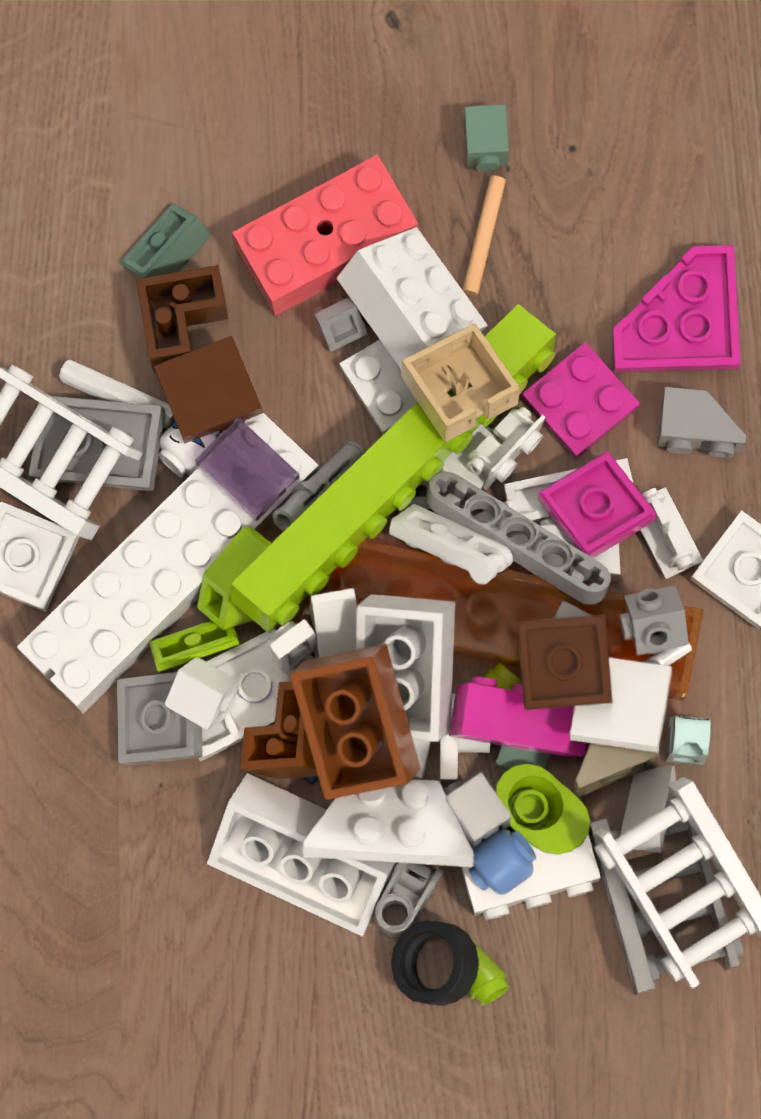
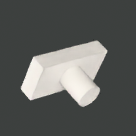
M452 694L451 720H452V713H453V707H454L455 694ZM449 729L440 739V784L451 785L457 781L458 752L490 753V744L450 737Z

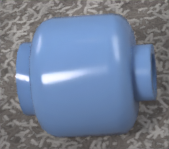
M499 829L472 849L474 852V866L469 869V872L475 883L483 891L490 887L494 892L505 895L533 874V861L537 858L536 854L525 837L517 830L511 833L506 829Z

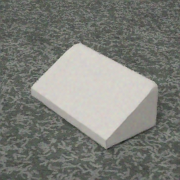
M665 765L633 775L620 836L670 806L669 800L673 798V794L668 786L676 781L674 765ZM667 828L633 850L662 853Z

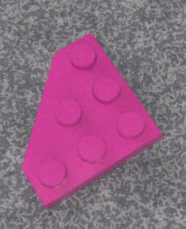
M734 245L693 246L681 258V261L666 276L664 275L642 298L641 302L613 328L614 373L739 369L741 364Z

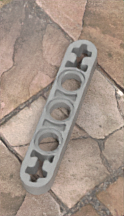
M441 472L431 478L426 494V502L435 513L504 544L512 552L514 562L584 604H595L604 599L611 576L603 564L459 475L452 472ZM447 490L453 493H449L445 497L439 494V492L444 494ZM464 500H467L464 509L459 508V505L463 506ZM475 509H484L492 515L493 519L488 522H480L474 519L470 512ZM511 531H519L524 533L529 541L525 544H515L507 538L506 534ZM547 553H555L563 558L565 564L559 567L550 566L543 560L542 556ZM572 566L577 568L576 570H573L571 576L568 575ZM591 578L597 583L593 582L590 586H587L583 581L587 582Z

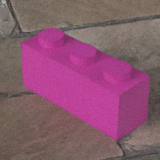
M472 677L471 683L460 684L456 687L450 737L569 758L585 757L587 742L574 741L570 738L574 706L524 710L522 685L513 684L512 690L497 688V680L483 677Z

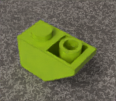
M251 526L243 527L203 573L197 608L222 630L253 621L231 601L230 583L272 544Z

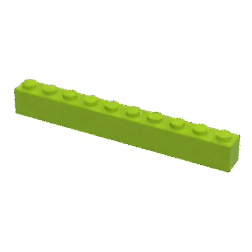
M519 304L485 336L520 387V394L528 383L527 379L536 370L538 372L544 371L555 357L553 349L556 333ZM452 390L447 392L450 397L455 396ZM417 402L230 583L231 601L268 633L279 624L284 626L290 622L299 610L298 605L308 595H317L329 580L328 575L338 565L341 568L348 565L357 554L358 546L367 537L370 539L376 537L387 523L386 518L396 508L399 511L403 510L416 494L415 489L423 481L430 482L433 476L440 473L444 467V461L453 452L456 455L461 453L470 443L473 436L472 433L480 425L488 426L496 416L487 420L485 415L476 418L474 428L444 442Z

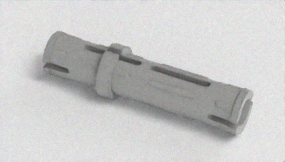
M348 441L307 482L303 481L292 489V496L279 509L273 512L272 517L276 526L285 531L365 453L363 448L356 442Z

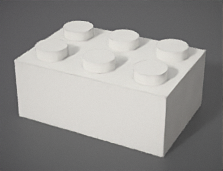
M417 227L358 250L336 278L400 368L402 360L474 323L481 332L487 327V323Z
M370 594L357 605L356 650L387 644L412 738L439 742L451 727L455 602Z

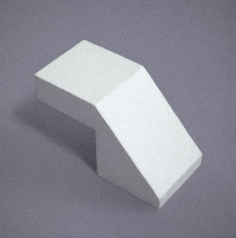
M354 588L311 596L309 610L316 636L315 659L356 650L357 605Z

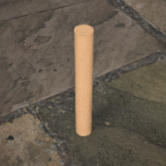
M493 175L489 179L462 289L469 296H478L506 182L500 176Z

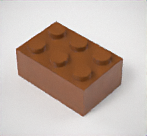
M386 643L307 660L290 673L325 800L408 784L419 772L421 767Z

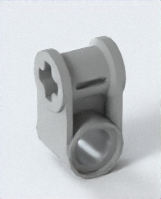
M397 863L387 883L388 886L375 909V922L379 931L389 937H400L401 933L415 922L422 907L427 904L444 871L439 868L434 871L423 864ZM390 905L401 906L407 914V919L399 926L388 925L382 917L385 908Z

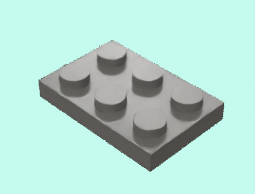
M51 396L108 432L113 426L134 438L131 446L143 453L139 461L121 453L102 487L144 491L154 490L160 450L159 441L162 436L165 409L162 406ZM53 412L33 446L28 475L33 480L42 477L73 424L56 412ZM87 432L58 482L83 485L107 444Z

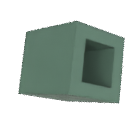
M506 105L465 107L464 125L467 168L476 167L478 171L490 172L498 170L500 166H508L509 148Z

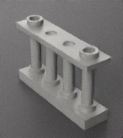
M606 818L591 822L589 835L634 994L638 995L655 989L653 980L659 979V974L668 972L662 963V959L667 955L654 957L653 953L645 954L641 938L646 937L647 932L652 929L641 911L633 912L629 898L631 894L615 867L608 870L595 850V846L600 844L594 834L598 829L602 828L608 831L614 840L620 837L621 830L618 831L617 827L609 828ZM679 820L667 828L665 836L686 831L691 844L693 843L691 838L696 833L689 821L682 823ZM701 858L666 881L699 873L702 886L704 887L715 879L709 859L705 861ZM653 867L634 871V874L638 877ZM721 898L684 920L688 921L711 914L715 931L728 923ZM669 908L658 910L657 913L660 915ZM740 937L699 963L723 957L727 970L738 967L740 965L738 957L744 956Z

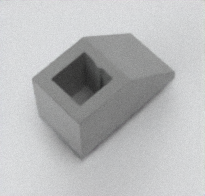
M673 387L664 388L661 399L658 446L667 447L668 452L675 454H690L692 449L709 451V455L716 458H732L734 453L741 454L746 443V435L708 391Z

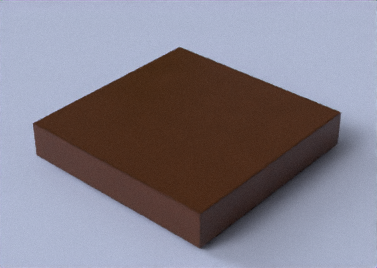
M233 336L154 366L184 444L263 414L262 406Z
M605 614L517 622L524 710L613 703Z

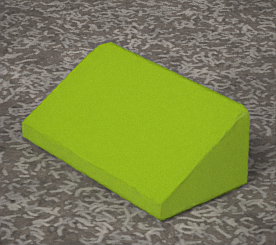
M211 620L149 642L156 668L158 672L190 662L196 657L201 658L239 645V640L234 627L222 630Z

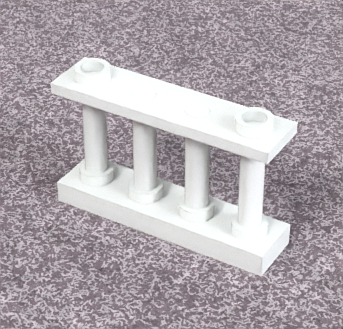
M11 364L8 370L0 367V378L6 381L0 391V425L20 391L39 402L8 457H2L0 460V488L76 536L92 540L100 525L88 518L91 514V511L88 509L121 453L138 461L143 453L131 446L134 438L113 426L109 432L30 384L33 376L13 364ZM53 412H56L73 424L40 479L35 478L34 482L31 483L21 476L24 471L21 466ZM88 432L107 445L74 501L69 499L67 504L54 497L58 491L55 489V486Z
M682 777L668 786L674 798L669 800L670 806L615 840L608 831L602 828L595 831L594 834L600 842L599 845L595 846V850L608 870L615 867L667 956L662 959V963L675 982L681 979L688 986L694 988L700 983L691 970L692 966L746 932L749 935L755 933L761 938V896L693 781ZM679 820L682 823L689 821L696 833L691 838L693 843L636 877L623 855ZM703 858L706 861L711 858L718 870V873L714 875L715 880L659 915L646 893L699 859ZM725 895L729 898L733 895L741 909L736 912L737 918L681 952L668 930Z

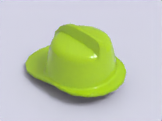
M532 764L516 765L503 773L496 785L495 793L512 816L509 824L510 829L519 831L532 846L545 853L556 855L569 853L583 844L589 834L590 818L587 808L574 793L541 766Z

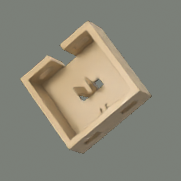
M475 323L402 360V380L444 442L474 428L476 418L485 415L487 420L518 405L520 387ZM452 390L455 396L450 397L447 392Z

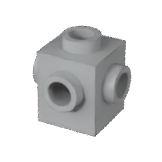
M676 586L661 589H645L639 593L624 596L626 613L619 615L621 631L624 640L632 639L637 655L656 654L667 649L689 645L685 609Z

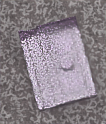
M237 417L233 421L234 423L226 431L224 430L195 459V463L248 514L258 521L286 492L287 488L300 478V475Z

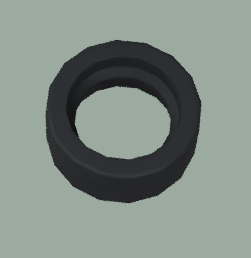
M431 920L412 924L401 933L393 947L391 959L393 979L401 993L414 1002L439 1006L455 1003L469 993L477 979L479 967L476 945L467 932L457 925ZM433 937L445 939L452 948L454 958L453 969L446 984L437 989L426 988L422 984L416 967L420 949L427 940Z

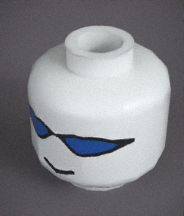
M175 422L160 438L161 452L158 454L159 458L177 476L183 477L185 474L190 476L220 446L216 438L220 431L184 444Z

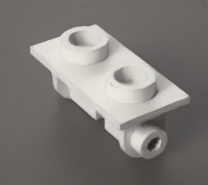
M526 408L512 409L493 431L504 442L500 444L492 436L488 435L469 454L468 468L474 474L480 475L482 472L487 476L483 486L485 490L496 479L501 483L504 482L516 468L518 463L514 460L523 451L529 455L543 438L539 431L546 418L543 414L534 423L531 420V413Z
M666 487L658 491L656 488H652L642 494L643 497L657 513L656 521L640 531L665 580L702 563L703 559Z

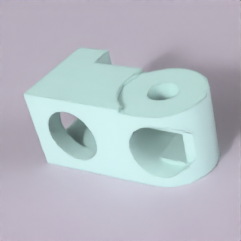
M684 716L669 717L665 762L704 765L709 751L710 719Z

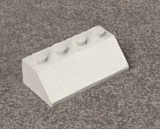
M247 773L228 802L207 864L363 937L397 862L304 857L303 842L326 812V809Z

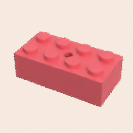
M375 155L235 230L232 234L237 252L274 316H277L338 283L336 278L358 250L412 228H418V222L379 156ZM324 232H330V233H331V234L326 235V236L321 235V233H324Z

